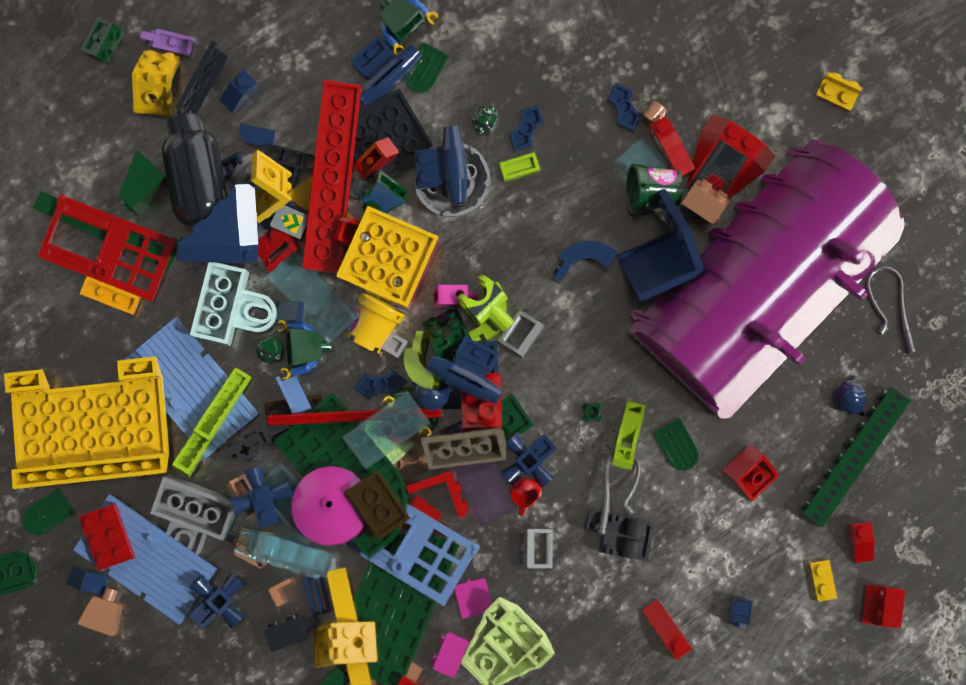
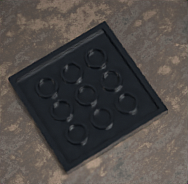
M400 88L359 110L353 157L356 162L375 142L389 137L400 153L380 170L392 179L416 166L415 151L429 149L434 146ZM375 172L370 177L365 179L368 184L371 182V180L374 178L377 172Z

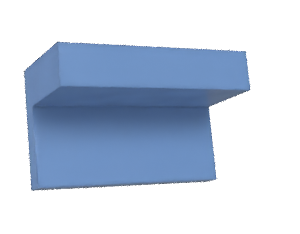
M279 376L276 377L292 414L306 413L312 410L296 376L281 381Z

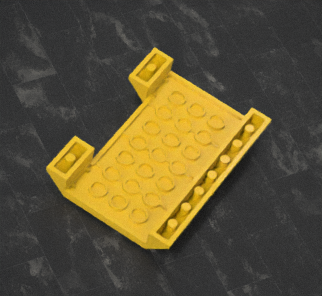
M146 357L117 361L120 382L50 389L43 369L4 373L5 393L11 394L16 456V469L11 470L13 489L166 473L169 459V443L163 376L157 358Z

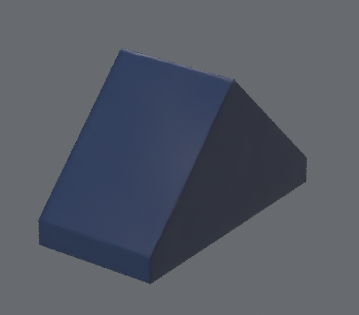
M72 566L67 585L80 591L103 595L110 576Z

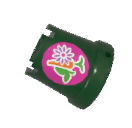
M631 164L626 181L627 203L631 213L638 214L643 213L645 210L661 208L658 200L661 199L659 191L663 189L667 190L676 207L679 206L683 189H679V183H682L680 171L678 169L650 168L642 164Z

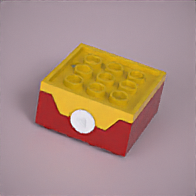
M367 206L336 277L346 285L406 311H410L440 244L439 236Z

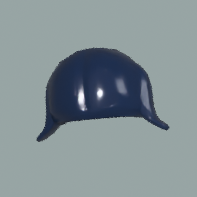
M852 375L848 381L843 382L835 390L833 401L835 406L841 411L864 416L862 408L866 402V394L862 386L855 382V376Z
M412 382L415 387V399L420 407L425 410L436 411L442 408L448 401L449 393L454 389L451 387L446 390L443 389L441 392L434 389L424 390L422 386Z

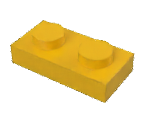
M830 560L809 563L816 601L837 599Z

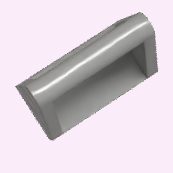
M518 310L513 317L514 323L501 334L497 341L523 358L544 328V325ZM524 318L533 324L534 327L519 349L507 343L506 340L520 320Z
M518 529L517 568H553V529ZM534 533H545V564H534Z

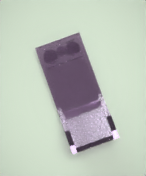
M462 420L439 430L440 436L463 433ZM494 461L454 466L480 526L516 510Z

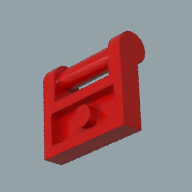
M273 227L258 239V256L264 262L266 269L271 273L292 252H297L300 249L298 243L291 235ZM287 242L288 247L271 260L270 256Z

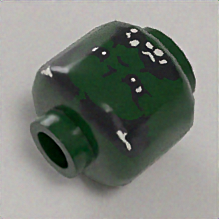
M488 104L478 106L471 117V122L474 125L473 128L482 134L484 131L491 132L499 119L498 111Z
M276 336L260 339L258 347L255 348L257 358H262L264 363L279 360L282 358V354L285 353L281 339H277Z

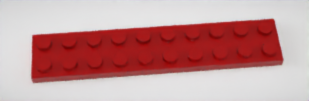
M323 80L302 269L337 274L342 264L344 245L333 240L339 224V218H347L361 85Z

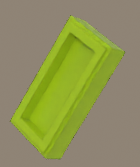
M535 152L499 163L504 182L540 171Z

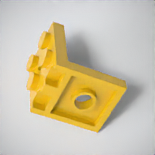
M152 50L142 52L132 72L134 113L165 117L172 116V79L180 64V55L158 53ZM148 94H154L157 99L149 98Z
M256 150L252 153L251 181L262 188V190L255 191L257 222L260 223L291 201V197L287 195V192L291 190V183L288 182V178L292 176V173L259 150Z
M375 622L331 623L313 629L315 668L336 664L377 662ZM355 637L360 641L359 648L353 646L352 641Z

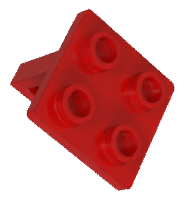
M867 584L862 623L889 628H901L905 590Z

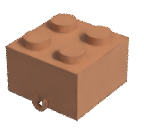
M698 179L687 196L685 195L681 200L682 204L713 225L714 223L717 224L720 220L719 216L730 201L728 195L721 190L717 192L711 188L712 184L708 181Z

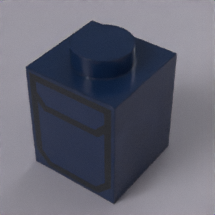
M736 598L730 599L728 621L733 622L732 626L744 628L745 624L750 625L753 601Z

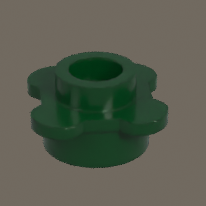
M596 402L590 405L585 403L582 406L584 410L583 420L585 422L590 420L598 422L602 419L600 403Z

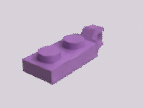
M161 29L152 30V33L141 31L140 35L141 41L148 42L149 47L190 57L194 43L193 37Z

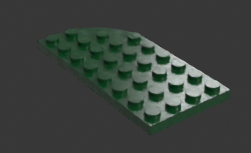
M332 392L308 413L348 411V409ZM358 421L296 424L274 441L302 478L312 471L323 467L344 468L355 474L360 480L378 470L407 512V489L402 475ZM332 501L326 504L327 508L332 507ZM365 525L362 531L353 538V541L366 557L371 560L394 540L402 525L379 541L376 540L368 526Z
M406 534L395 537L383 549L395 555ZM432 534L428 542L442 549L446 539ZM452 542L447 553L456 557L460 545ZM424 546L418 558L432 566L438 553ZM443 557L437 570L448 576L453 562ZM369 561L353 602L358 622H375L377 662L367 663L370 679L384 685H398L402 677L407 676L437 601ZM415 562L408 574L423 582L429 570ZM433 574L427 586L441 593L446 580ZM336 664L347 669V664Z

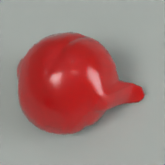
M519 478L510 488V498L519 506L518 512L520 516H523L526 509L534 505L542 494L540 484L529 478Z

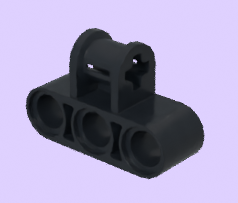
M269 145L264 150V154L268 157L271 152H278V156L272 160L292 173V176L288 178L291 188H295L300 172L306 174L313 173V167H305L306 162L309 160L314 161V155L277 145ZM290 156H296L297 159L294 163L290 164L287 162Z

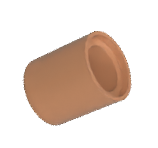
M653 101L643 113L642 118L647 123L652 124L661 119L667 110L660 103Z

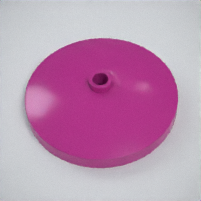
M340 467L319 468L305 476L295 489L292 498V515L300 532L313 542L328 546L340 545L355 538L365 527L366 523L345 494V491L361 480L352 472ZM332 501V507L327 508L326 504Z

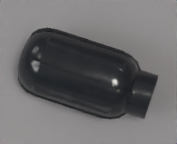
M183 114L166 121L169 136L164 141L162 147V158L173 213L176 219L183 225L193 226L200 218L205 219L212 212L211 208L220 198L224 200L228 193L216 138L205 130L201 114Z

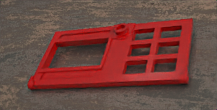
M61 194L38 257L153 302L178 239L170 238ZM62 214L108 231L96 261L50 244ZM130 231L145 236L141 249L126 243ZM151 238L166 244L161 257L146 251ZM124 248L139 253L134 266L120 261ZM144 256L159 261L155 274L140 269ZM117 265L132 270L128 283L113 278ZM137 273L152 278L148 291L133 286Z

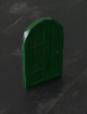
M423 42L418 50L422 57L406 75V83L409 89L416 93H426L432 89L450 55Z
M680 418L653 432L673 468L686 471L696 465L699 456L697 447Z
M57 488L31 505L25 511L22 523L28 533L43 535L76 513L60 488Z

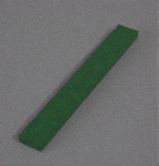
M41 191L33 208L53 217L58 205V198ZM64 214L60 218V221L103 241L105 240L108 231ZM130 232L126 243L141 249L145 238ZM150 241L146 251L161 257L165 247ZM126 248L123 249V250H125V251H127V252H129V253H132V254H134V255H136V256L139 255V253L134 252V251H132V250H129V249H126ZM172 251L166 269L169 271L177 258V253ZM147 256L143 258L156 265L159 263V261Z

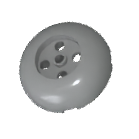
M443 142L438 143L429 149L434 148L436 150L442 151ZM464 144L467 184L469 185L465 204H450L449 197L443 196V192L447 190L445 183L438 188L418 189L417 170L415 168L413 179L416 194L422 204L431 212L444 217H460L474 211L485 199L490 185L489 168L483 156L472 146Z

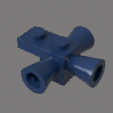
M518 432L506 440V447L517 455L515 458L517 463L501 471L511 485L524 472L528 475L532 473L541 488L555 477V475L541 465L543 460L557 449L545 433L528 448H526Z
M262 466L245 471L244 474L253 490H249L250 495L230 497L235 515L237 516L254 507L260 529L280 523L274 506V500L293 498L288 480L286 479L270 488L269 485L264 486Z
M230 573L221 588H212L205 576L201 574L193 581L189 588L204 597V599L191 611L188 617L201 629H204L216 615L220 616L221 614L228 626L233 628L243 618L244 614L230 605L233 601L229 597L244 587V585Z

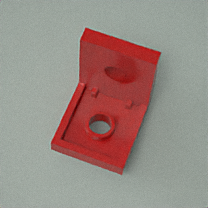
M452 471L406 486L408 493L414 494L447 482L458 517L467 516L466 512L469 511L466 500L461 499L460 493L463 491L460 482H455Z

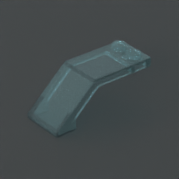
M293 252L267 276L289 301L304 302L303 316L328 343H331L358 317L315 271L302 269L303 258L297 252Z

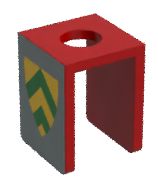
M284 205L283 208L276 211L270 226L296 237L295 240L303 243L308 215Z

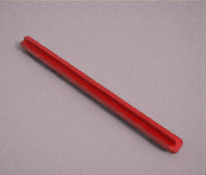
M423 408L268 415L267 423L270 426L438 418L441 417V408L436 411Z

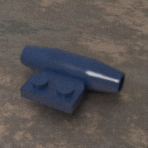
M376 36L350 60L363 76L370 78L361 89L360 101L365 106H368L386 95L408 75L422 57L421 53L411 45L393 57L391 49L379 36Z
M448 126L443 129L442 151L434 148L415 151L418 189L438 188L445 183L450 204L460 205L466 203L468 178L465 148L459 127Z
M464 337L456 352V362L432 356L426 368L427 371L445 384L483 401L497 404L503 392L501 388L484 377L492 371L500 353L467 337Z

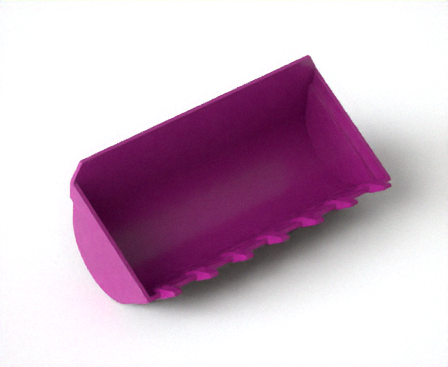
M811 139L804 148L791 147L786 153L794 158L778 175L765 174L760 179L768 185L751 203L750 201H739L734 206L742 212L725 230L724 228H713L708 233L715 240L700 255L705 270L704 274L661 292L663 294L646 312L635 309L630 314L636 322L627 331L720 419L730 418L787 357L800 366L806 359L796 348L848 293L861 301L868 295L866 290L858 283L900 240L904 228V220L899 214L898 205L888 188L869 168L854 156L836 146L824 144L821 140Z

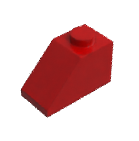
M388 137L375 142L354 163V166L362 177L367 179L387 165L400 152Z
M872 522L848 525L854 563L874 561L875 539Z

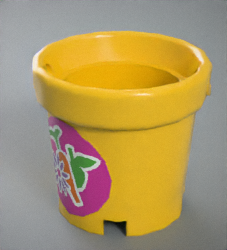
M361 292L358 298L359 305L346 337L349 339L352 334L353 342L371 351L377 347L376 353H380L397 324L402 323L406 315L382 300Z

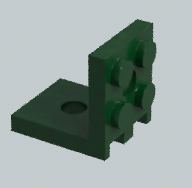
M457 307L448 309L443 314L430 317L425 322H422L436 356L456 362L453 356L456 354L464 337L471 339Z

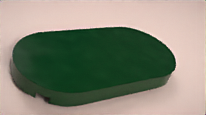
M22 551L0 555V595L23 590L33 584L37 577L38 568L36 561L31 555Z

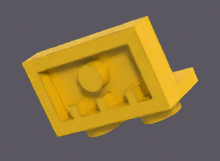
M827 72L815 97L850 112L862 87L853 80L847 81L841 78L842 76L838 73Z

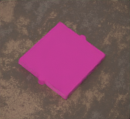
M485 578L474 581L468 580L466 583L456 585L455 592L462 619L472 616L479 617L480 614H484L486 609L492 605Z

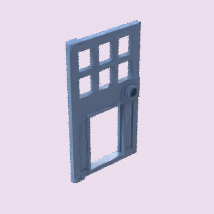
M409 504L407 514L411 519L405 523L411 527L395 555L382 549L369 560L353 539L343 543L344 546L445 606L473 555L477 553L480 547L477 543L471 542ZM434 529L448 537L442 549L428 542ZM453 540L467 548L461 560L447 553ZM424 546L438 553L432 566L418 558ZM443 557L457 565L451 577L437 570ZM415 562L429 570L423 582L408 574ZM433 574L448 582L442 594L427 586Z

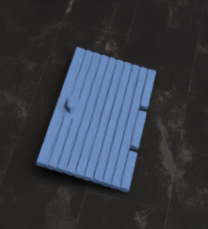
M175 317L124 360L146 357L157 358L163 376L166 412L184 434L190 438L194 428L228 379V376L209 354H206L204 357L200 355L205 349L196 338L190 336V331L179 318ZM243 394L203 455L205 459L259 415Z
M109 494L101 508L116 503L135 558L108 567L111 570L107 575L138 597L142 592L147 594L144 601L178 625H181L200 596L191 590L189 586L201 574L209 582L217 568L119 499ZM83 534L73 551L96 566L86 536Z

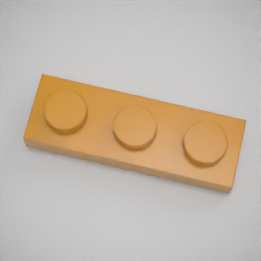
M86 277L80 294L132 315L135 314L141 299L139 296L90 277Z

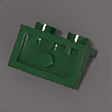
M97 17L81 51L100 59L104 63H108L123 34V30L114 23Z

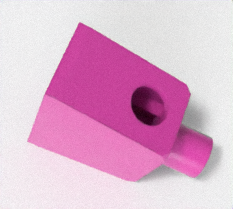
M437 285L433 290L434 309L462 308L455 294H464L468 298L478 301V290H468V285Z

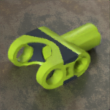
M480 275L477 281L483 291L482 299L474 301L464 294H460L457 300L466 314L476 324L481 326L489 319L503 333L514 323V320L500 307L508 300V297L492 280L484 275Z

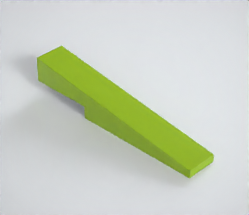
M236 367L234 368L194 428L193 434L173 462V469L190 478L252 379L251 376Z

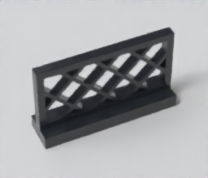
M211 41L176 105L178 115L200 114L230 57L222 52L216 42Z

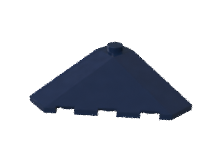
M253 182L235 183L230 188L231 193L224 200L220 198L211 208L212 212L205 219L200 218L191 227L193 232L186 239L181 237L178 240L177 261L247 263L258 261V232Z

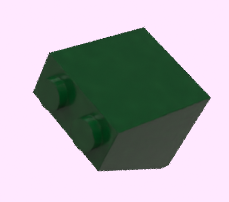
M137 150L118 195L122 199L120 203L132 214L136 212L138 215H141L168 188L167 179Z

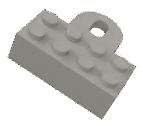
M170 474L162 478L150 513L170 521L166 533L177 541L180 540L182 534H187L190 537L188 548L197 555L201 553L207 535L222 541L226 539L235 518L229 496Z

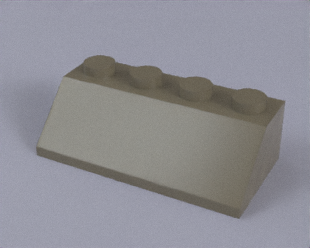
M500 428L421 439L429 470L506 460V441L504 432Z

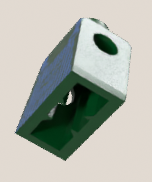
M379 170L364 190L362 198L364 204L362 208L366 211L367 206L387 214L405 203L408 190L382 170Z

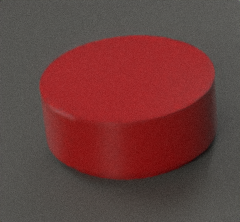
M483 402L478 408V415L485 422L494 421L498 415V408L494 403Z

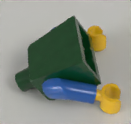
M383 0L380 4V8L383 10L380 12L382 36L390 46H393L395 55H397L396 50L398 48L404 50V47L398 45L397 42L401 43L425 19L430 26H433L434 23L429 17H434L438 20L437 13H430L429 9L419 0H393L392 2Z
M283 320L277 322L278 324H284V328L277 329V331L285 333L288 367H291V369L282 368L280 370L288 372L287 377L282 379L291 378L292 375L297 376L307 373L322 359V352H331V342L321 341L320 332H315V329L304 322H288L287 324Z

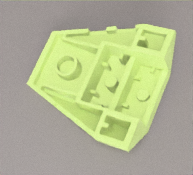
M499 597L484 612L483 618L475 631L461 664L482 685H502L511 679L542 667L555 652L546 633L518 605Z

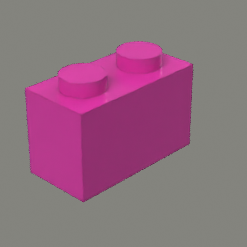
M449 631L447 635L442 634L438 644L442 646L439 654L435 652L431 664H434L433 670L455 678L470 640Z

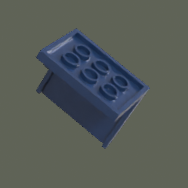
M666 189L659 191L661 199L658 202L661 209L665 212L664 218L671 231L617 255L640 301L649 299L656 294L667 291L705 273L691 231Z

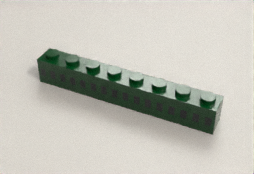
M893 387L887 390L883 389L878 396L880 400L877 405L873 404L868 410V418L859 423L856 428L858 430L854 437L851 436L845 443L847 448L843 453L840 451L835 457L834 461L836 463L833 468L829 467L823 475L825 478L821 484L818 483L814 487L812 498L810 500L806 499L801 506L803 511L800 514L818 527H823L911 402L910 399Z

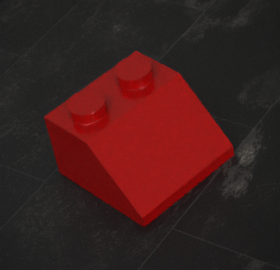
M749 444L723 470L731 482L751 502L780 476L766 456L752 444Z

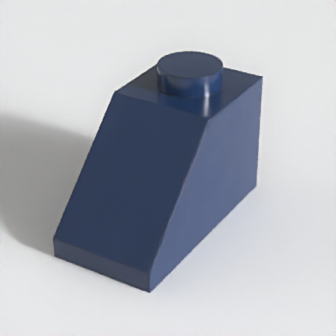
M243 69L229 83L219 100L233 114L260 87Z

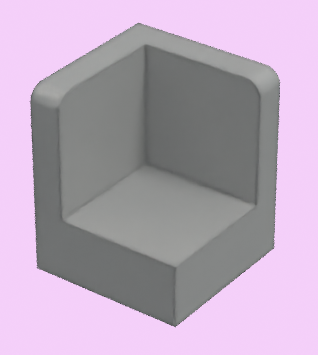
M391 333L381 349L397 360H400V355L408 341Z

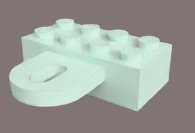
M209 262L190 336L231 346L235 328L257 333L264 332L275 323L277 309L269 297L245 290L249 277V272L246 269ZM252 307L265 309L268 311V317L264 320L250 317L249 310Z

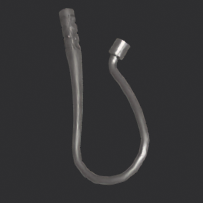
M877 267L870 272L866 281L869 298L883 320V325H880L877 332L881 335L885 334L888 329L887 319L874 300L870 281L876 272L888 270L894 273L899 280V302L903 336L908 354L914 353L915 348L905 313L902 276L892 267Z
M614 451L605 458L603 466L605 481L604 501L598 535L605 536L609 516V478L607 466ZM635 455L633 459L637 467L635 480L623 501L624 512L628 517L634 514V511L630 506H627V502L636 489L641 472L639 460Z

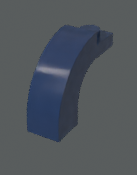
M583 241L573 244L558 257V260L563 265L558 264L553 272L555 275L553 280L560 284L574 264L585 260L595 262L607 270L618 251L598 241Z

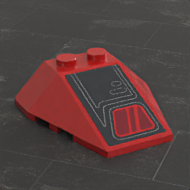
M712 114L701 131L693 160L695 170L690 172L686 187L691 190L698 179L701 181L704 179L712 184L711 188L717 192L718 190L723 191L728 195V199H730L763 174L775 158V155L763 141L733 121Z

